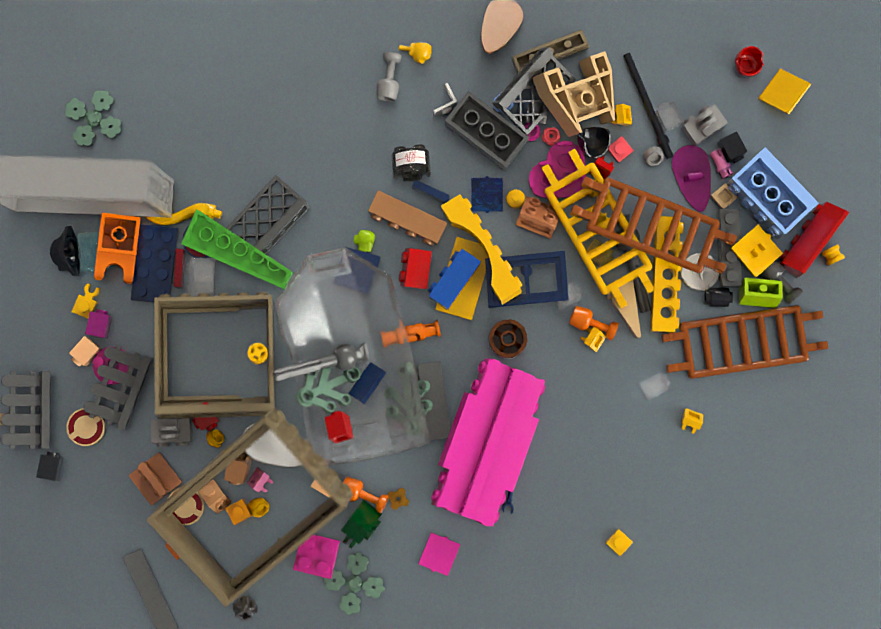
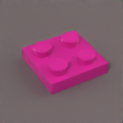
M313 534L298 547L293 570L331 579L340 541Z

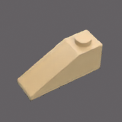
M631 280L619 287L628 304L626 307L620 308L612 292L606 296L607 299L611 300V304L633 336L640 338L641 331L634 283Z

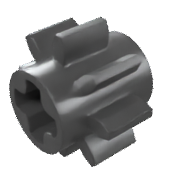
M248 596L237 599V603H233L235 617L242 621H248L253 618V614H257L255 600Z

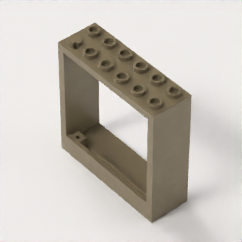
M243 292L237 293V296H229V293H219L218 296L202 293L198 294V297H190V294H179V297L161 294L159 298H154L155 415L158 419L264 416L275 407V380L272 375L274 370L272 295H268L267 292H258L257 295H249V293ZM239 309H266L268 397L240 398L238 395L168 397L167 313L237 312ZM207 401L209 405H204L202 403Z

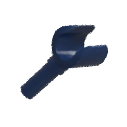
M511 491L508 492L507 500L502 506L503 513L506 506H511L510 514L514 511L512 504L513 492Z

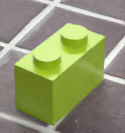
M744 277L742 286L739 287V305L777 308L783 299L782 281Z

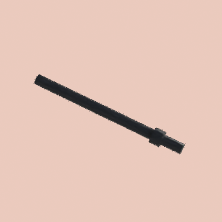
M627 53L623 57L658 137L656 139L658 145L662 147L666 159H670L674 155L668 144L670 142L668 136L663 132L630 53Z

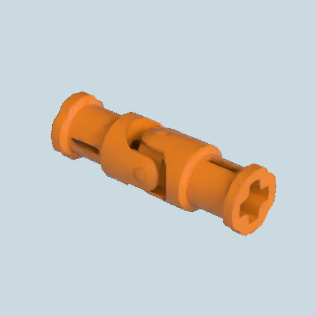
M438 320L428 324L418 323L398 327L397 330L388 332L381 331L384 347L396 343L406 344L425 340L426 337L436 335L438 337L441 336Z

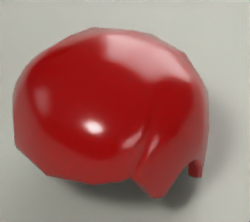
M748 46L740 50L735 58V67L739 74L746 77L758 74L764 66L762 60L763 52L755 46Z

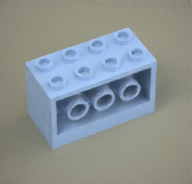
M766 147L726 183L729 186L728 189L741 200L740 204L746 210L750 209L754 214V219L760 224L763 223L768 228L766 231L773 238L776 237L777 239L788 233L818 204L813 196Z

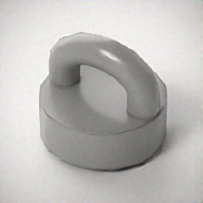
M651 147L643 154L646 163L650 166H656L664 159V154L660 147Z

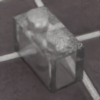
M190 258V263H187V274H190V282L186 284V292L190 294V297H198V294L202 293L215 296V259Z

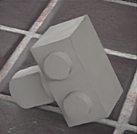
M715 104L711 107L707 105L699 111L700 114L695 118L692 115L683 121L684 125L681 129L694 147L728 124Z
M191 418L151 420V443H157V447H168V443L175 442L176 446H188V442H193Z

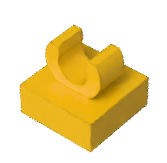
M625 104L615 105L617 118L611 121V123L624 126L632 125L630 106Z
M595 327L593 329L587 328L586 331L590 334L587 338L581 336L580 339L587 347L597 353L606 335Z
M685 408L682 416V430H685L687 425L692 427L691 433L693 434L696 432V429L700 430L704 414Z

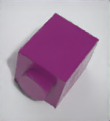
M96 309V312L90 311L85 334L107 339L112 316L107 315L108 311Z

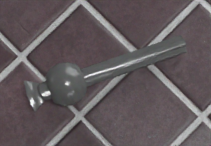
M625 214L624 216L629 223L630 214ZM617 222L619 230L615 233L621 234L624 230L620 223ZM635 228L634 234L640 242V234ZM622 243L616 245L619 250H624L625 253L633 249ZM637 255L627 261L630 272L640 267ZM637 277L633 279L640 312L651 311L646 288L640 278Z
M365 342L356 349L349 344H340L333 350L332 355L273 370L272 375L275 381L332 366H336L341 370H350L357 364L358 359L368 361L369 352Z

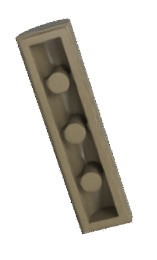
M581 29L512 56V62L518 74L540 48L549 47L553 52L552 55L557 60L588 49L589 44Z

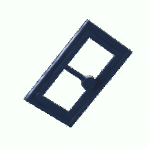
M565 251L501 257L503 261L507 260L511 267L522 266L521 273L525 276L526 294H519L503 305L492 290V266L490 259L485 258L489 308L569 300ZM555 263L557 291L530 293L529 276L533 272L530 265Z

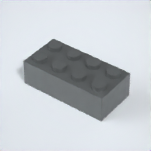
M469 91L445 120V125L504 171L529 140L526 134Z

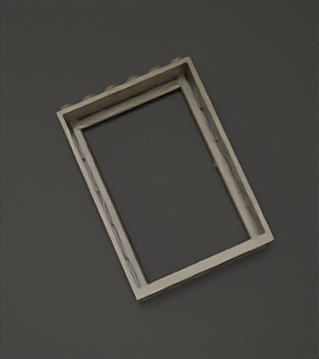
M273 407L158 506L146 520L218 600L227 607L347 506L353 494L350 487L338 479V474L333 469H329L323 457L312 450L311 444L306 439H302L297 428L292 424L290 425L285 420V415ZM271 430L331 497L284 537H279L277 539L278 542L232 579L174 516L173 512L267 431Z

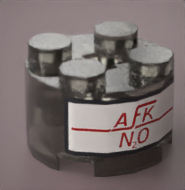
M418 144L414 145L413 148H406L404 146L394 148L391 160L393 178L395 180L398 177H402L403 181L422 180L423 175L428 177L431 175L429 151L425 149V145Z

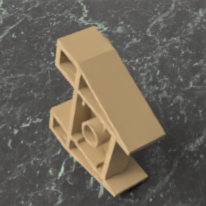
M605 51L579 61L585 79L569 85H565L559 67L532 77L539 97L568 137L581 133L582 130L579 122L598 115L601 125L615 120L612 69Z

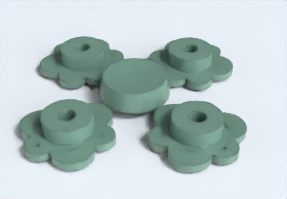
M97 90L94 92V98L91 99V102L95 104L94 108L96 110H90L86 113L84 109L85 103L80 102L77 98H73L70 103L65 104V115L68 118L78 120L79 117L85 116L87 125L83 127L78 126L77 131L72 135L79 146L83 144L90 146L92 144L95 134L92 132L91 127L98 126L99 124L102 127V134H106L109 138H114L116 133L121 132V121L118 118L114 119L112 116H108L107 119L102 120V116L98 112L103 109L108 110L114 101L107 90L103 92Z
M361 553L348 556L347 560L349 563L347 568L354 575L349 576L347 580L342 577L341 571L336 572V570H333L331 579L323 577L327 590L334 589L338 591L340 586L346 585V588L351 592L347 596L341 597L342 602L339 605L340 610L345 611L347 615L360 611L359 604L361 599L356 598L355 592L360 591L361 588L366 591V596H372L375 599L379 598L381 592L385 590V587L382 585V578L376 577L374 579V577H369L368 581L363 583L362 579L357 576L367 570L366 565L369 563L368 558L362 557Z

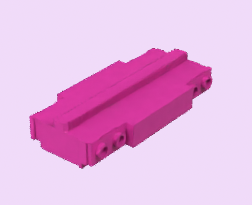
M484 358L478 366L479 374L477 380L475 379L472 383V394L464 392L438 463L439 466L445 468L439 474V485L437 490L433 491L431 500L434 506L439 508L441 506L445 510L476 520V522L489 527L490 525L493 527L499 518L498 510L500 504L502 505L505 501V491H514L539 419L532 416L538 409V398L545 390V380L534 378L535 376L501 364L498 360Z

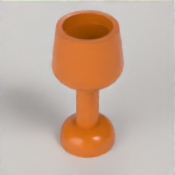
M575 306L569 320L570 325L581 331L586 330L589 326L606 332L607 339L613 340L619 323L611 322L607 325L592 319L593 313L590 309Z
M351 477L344 479L343 484H347L353 494L350 502H355L360 497L375 504L376 511L382 513L387 504L388 495L374 496L363 490L362 481Z

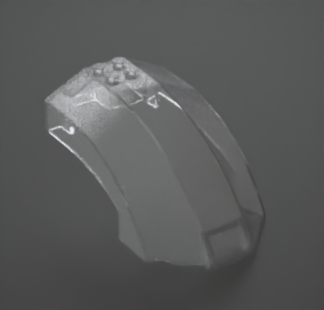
M346 247L307 255L299 270L294 273L287 283L286 289L275 301L281 338L288 345L292 365L332 355L333 350L340 344H349L356 349L365 342L369 352L368 361L358 359L355 366L362 374L371 362L386 372L365 404L350 396L351 402L343 407L338 404L337 400L322 394L316 396L326 402H334L336 405L335 411L344 412L349 416L354 436L352 439L339 443L329 440L324 417L330 416V414H326L322 408L313 404L309 407L301 406L307 440L311 444L312 450L316 454L321 455L325 460V464L330 466L393 455L431 443L413 354L391 276L362 257L354 254ZM333 366L329 372L327 382L343 375L345 370ZM317 370L318 374L313 380L312 389L318 386L321 370ZM305 375L295 376L298 390L304 388ZM356 381L353 383L345 382L331 390L341 394H348Z

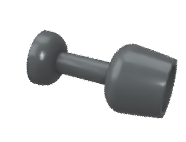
M775 260L761 275L766 280L782 281V288L787 293L786 301L789 304L803 290L799 287L793 289L781 276L784 272L783 265Z

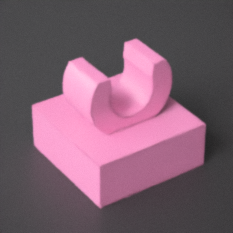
M257 467L247 484L257 492H267L268 490L263 487L266 482L272 484L273 481L269 478L268 474Z

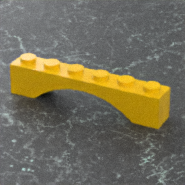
M461 194L441 205L442 212L452 227L467 232L485 249L492 266L491 287L503 305L521 294L520 287L523 285L517 276L513 277L511 274L512 268L508 261H503L500 257L502 252L497 244L493 246L490 239L492 237L488 230H483L480 226L482 221L478 214L475 213L473 215L470 210L472 206L467 198L463 199Z

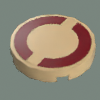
M84 408L75 411L69 417L67 433L75 444L92 446L103 438L106 423L104 418L96 415L94 419L90 418V413H87Z
M178 489L172 491V493L168 496V498H169L172 494H174ZM196 492L173 512L174 516L183 525H191L197 522L203 515L205 504L200 493Z

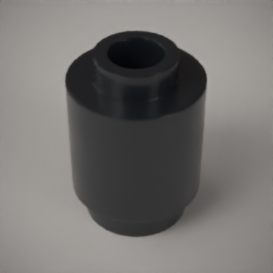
M729 288L705 289V305L710 307H729V303H733V292H730Z

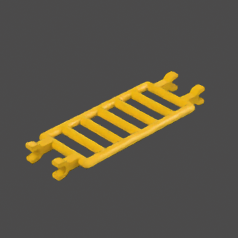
M573 149L568 153L578 170L558 181L548 164L543 166L542 170L551 184L544 192L600 292L603 295L612 292L622 309L628 305L619 290V287L639 277L648 294L655 290L646 274L647 271L652 269V264L645 252L633 248L596 269L591 259L619 244V242L610 239L587 252L582 242L596 235V233L587 230L577 235L573 225L583 219L574 216L568 219L563 211L564 208L594 192L593 190L584 188L561 202H558L554 195V192L589 172H591L596 182L601 184L604 182L596 165L589 163L585 166L576 149ZM608 190L602 209L610 205L613 211L616 200L610 190ZM594 205L585 210L592 212ZM621 211L617 222L620 223L624 230L620 235L624 236L629 223ZM610 218L599 223L597 226L606 229ZM633 234L632 239L638 241L636 235ZM636 255L639 256L643 263L641 267L609 285H605L601 275Z

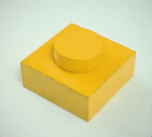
M617 529L605 543L621 556L633 542L620 529Z

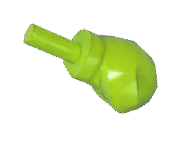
M360 230L357 235H354L353 242L358 245V250L366 253L371 252L375 241V234L369 230Z

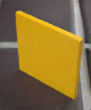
M780 68L758 99L789 115L811 86V83Z
M759 224L731 247V250L755 278L783 254Z

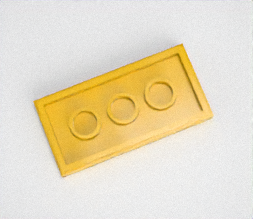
M456 237L451 257L456 250L460 252L461 249H464L481 261V263L449 309L446 310L437 303L435 310L472 321L486 274L485 258L489 257L480 243Z

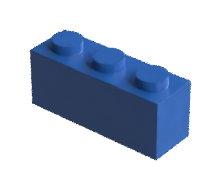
M461 249L460 252L455 251L450 259L452 261L451 265L443 268L439 274L441 277L439 282H434L428 290L430 292L429 298L446 310L452 305L481 263V261L464 249Z

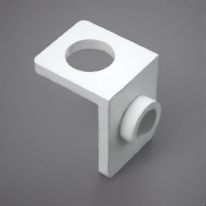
M445 83V89L451 102L433 111L434 117L441 113L443 115L450 113L453 110L452 108L457 105V100L448 83Z

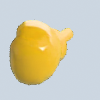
M411 43L410 47L399 45V50L409 51V55L413 56L414 61L417 63H424L431 57L432 47L428 43Z

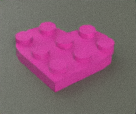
M564 140L557 142L550 148L547 160L539 162L532 168L529 174V185L535 196L548 199L544 191L551 184L542 170L543 166L548 164L558 181L578 170L568 153L573 149H576L585 165L584 153L578 145L572 141ZM586 174L554 192L556 198H568L584 189L581 187V184Z

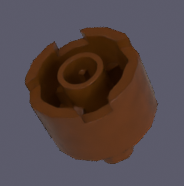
M512 319L497 322L489 334V346L492 352L504 359H512L520 355L528 341L524 326ZM509 334L512 336L513 342L506 344L504 343L505 339H503V336L507 337Z

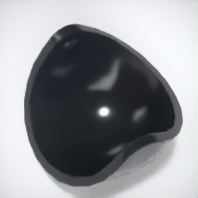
M602 127L582 129V132L577 134L578 145L590 158H600L607 152L610 146V131Z

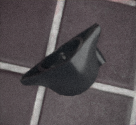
M66 226L61 236L51 244L50 256L54 264L58 266L59 271L68 270L72 276H79L81 259L79 243L72 226Z

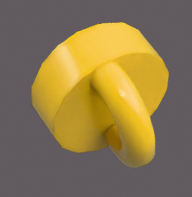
M255 498L248 503V508L254 517L264 516L270 507L264 498Z

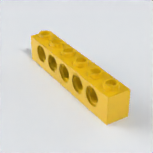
M660 217L654 235V248L661 250L665 240L664 234L668 232L673 217ZM679 222L669 248V252L676 257H679L683 247V242L680 241V234H683V222ZM653 256L652 285L655 290L652 291L650 332L674 333L675 329L679 328V317H676V310L680 308V298H677V291H680L681 279H678V272H681L682 267ZM664 270L671 272L672 278L670 280H666L663 277L662 273ZM663 289H668L671 292L669 299L663 298L661 294ZM662 308H667L670 311L668 318L662 317Z

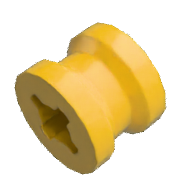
M838 244L821 252L822 256L827 260V266L845 258L844 254L840 253Z
M254 343L249 347L248 357L250 361L259 365L267 360L268 353L263 344Z

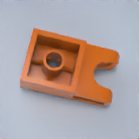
M110 213L101 214L94 271L95 280L100 281L104 278L107 267L117 265L123 270V281L126 284H132L141 217ZM117 231H121V234L124 235V238H121V240H117L116 237L113 236V234H117Z

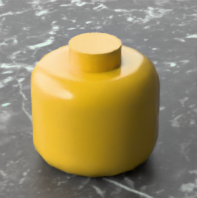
M518 189L509 191L506 197L507 205L512 209H519L523 206L525 202L524 193Z

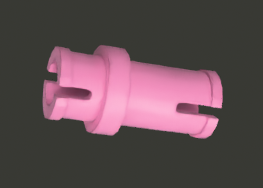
M721 148L710 153L717 166L716 171L721 174L722 179L734 174L730 168L731 164L725 159Z

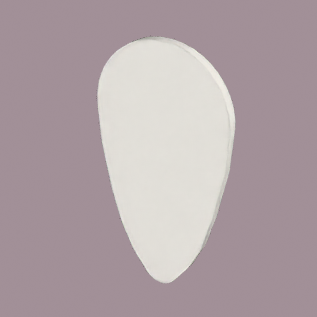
M252 425L248 426V427L244 430V432H245L246 430H248ZM271 430L267 431L245 450L249 457L262 463L281 467L302 465Z

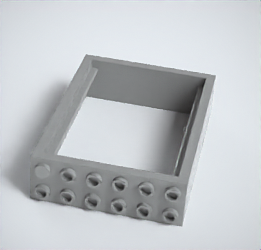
M0 156V205L13 212L86 215L110 213L126 216L172 218L174 180L150 161Z

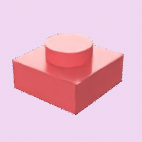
M622 136L608 148L609 153L617 163L634 151Z

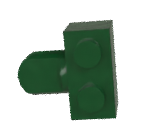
M363 500L341 529L347 535L343 543L346 544L350 538L353 539L349 545V548L352 549L356 542L360 545L363 539L368 540L381 523L378 519L383 513L377 512L375 507Z

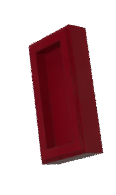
M184 249L175 250L173 286L177 289H184L186 255Z

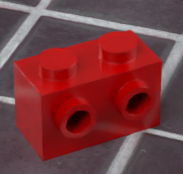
M405 248V252H402L401 255L403 269L399 273L400 286L427 289L432 251Z

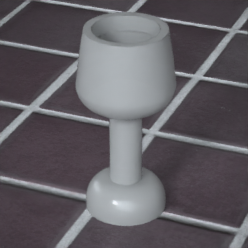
M385 52L383 53V59L388 63L386 77L377 82V99L393 102L396 100L399 91V84L393 80L395 64L401 61L402 55Z

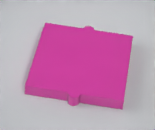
M431 533L418 564L431 569L432 572L437 571L448 576L460 544L449 540L446 536L441 537Z

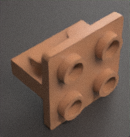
M526 197L516 225L551 239L559 217L551 204L543 203L534 197Z
M161 453L155 454L148 461H143L136 470L129 474L130 479L150 505H154L182 483Z

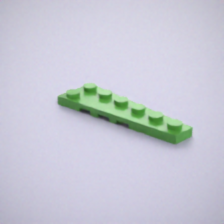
M196 209L182 240V245L286 290L293 274L291 270Z

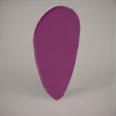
M686 145L678 149L674 154L671 163L672 170L686 201L696 211L703 212L707 207L711 193L709 157L702 148Z

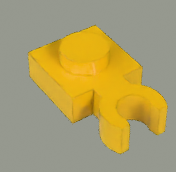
M88 283L84 288L85 295H78L71 311L87 319L89 318L90 311L94 312L98 303L93 299L100 293V288L96 287L95 292L90 293L89 288L91 284Z

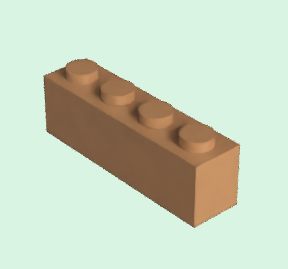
M379 190L368 210V213L371 214L370 218L378 222L384 220L388 222L389 227L395 230L401 228L406 231V235L412 238L418 236L423 239V243L429 246H433V244L438 246L447 226V222Z

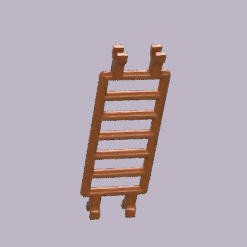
M586 176L583 179L581 187L596 191L599 195L592 212L574 205L570 215L587 220V230L696 273H701L704 267L720 274L725 271L727 264L709 259V252L715 238L732 246L737 236L719 230L720 222L718 220L609 177L604 179L603 184ZM611 186L621 191L608 226L605 229L595 224ZM629 193L639 197L626 233L622 236L615 233L614 229ZM647 200L657 204L643 243L633 240L632 236ZM665 207L675 211L661 250L650 247ZM683 214L693 218L680 255L676 257L668 254ZM700 222L711 225L696 265L686 261L698 226Z
M793 305L682 322L680 324L681 332L661 335L662 343L682 340L686 362L666 365L667 373L687 370L688 377L694 379L807 362L809 360L808 352L828 349L827 341L807 344L803 324L804 321L822 319L823 312L816 311L802 314L801 307ZM794 313L801 355L789 356L783 315ZM775 316L782 358L770 359L764 323L765 317ZM756 319L762 361H751L745 320ZM732 322L738 323L744 363L736 365L732 364L726 323ZM719 325L725 366L716 368L713 366L707 326ZM700 327L706 369L695 371L688 329Z

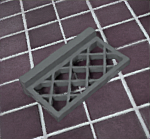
M549 47L540 48L492 103L526 135L532 131L549 111L542 100H534V88L536 86H534L532 77L546 72V63L550 60L554 64V69L559 67L561 74L568 78L565 85L574 83L576 80L552 55L553 52ZM523 89H530V100H521ZM517 102L518 114H512L507 109L511 103ZM521 102H530V114H522ZM534 102H542L543 110L540 113L534 114ZM522 116H530V125L527 128L522 125Z
M275 175L226 228L231 231L236 225H243V235L237 236L245 241L246 238L256 237L254 247L267 254L305 214L310 206ZM276 182L282 185V193H272V186ZM282 196V206H272V197ZM285 196H294L297 199L293 205L285 206ZM269 197V207H259V200ZM282 209L280 219L272 220V210ZM269 210V220H259V211ZM249 211H256V221H246V214ZM269 223V230L266 233L259 234V224ZM256 224V234H246V225Z

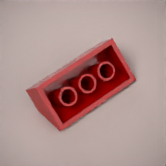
M827 201L822 205L818 204L812 212L815 214L812 219H807L802 225L803 231L801 234H796L791 240L792 246L790 249H785L779 257L781 259L779 263L783 265L784 269L796 278L804 275L849 214L847 210Z

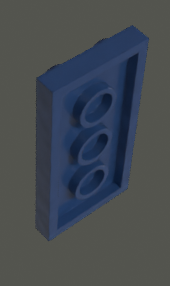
M140 224L131 292L132 301L154 303V298H159L161 294L171 295L178 228Z

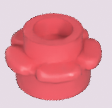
M547 127L544 129V134H542L543 142L552 146L560 141L561 136L557 128Z

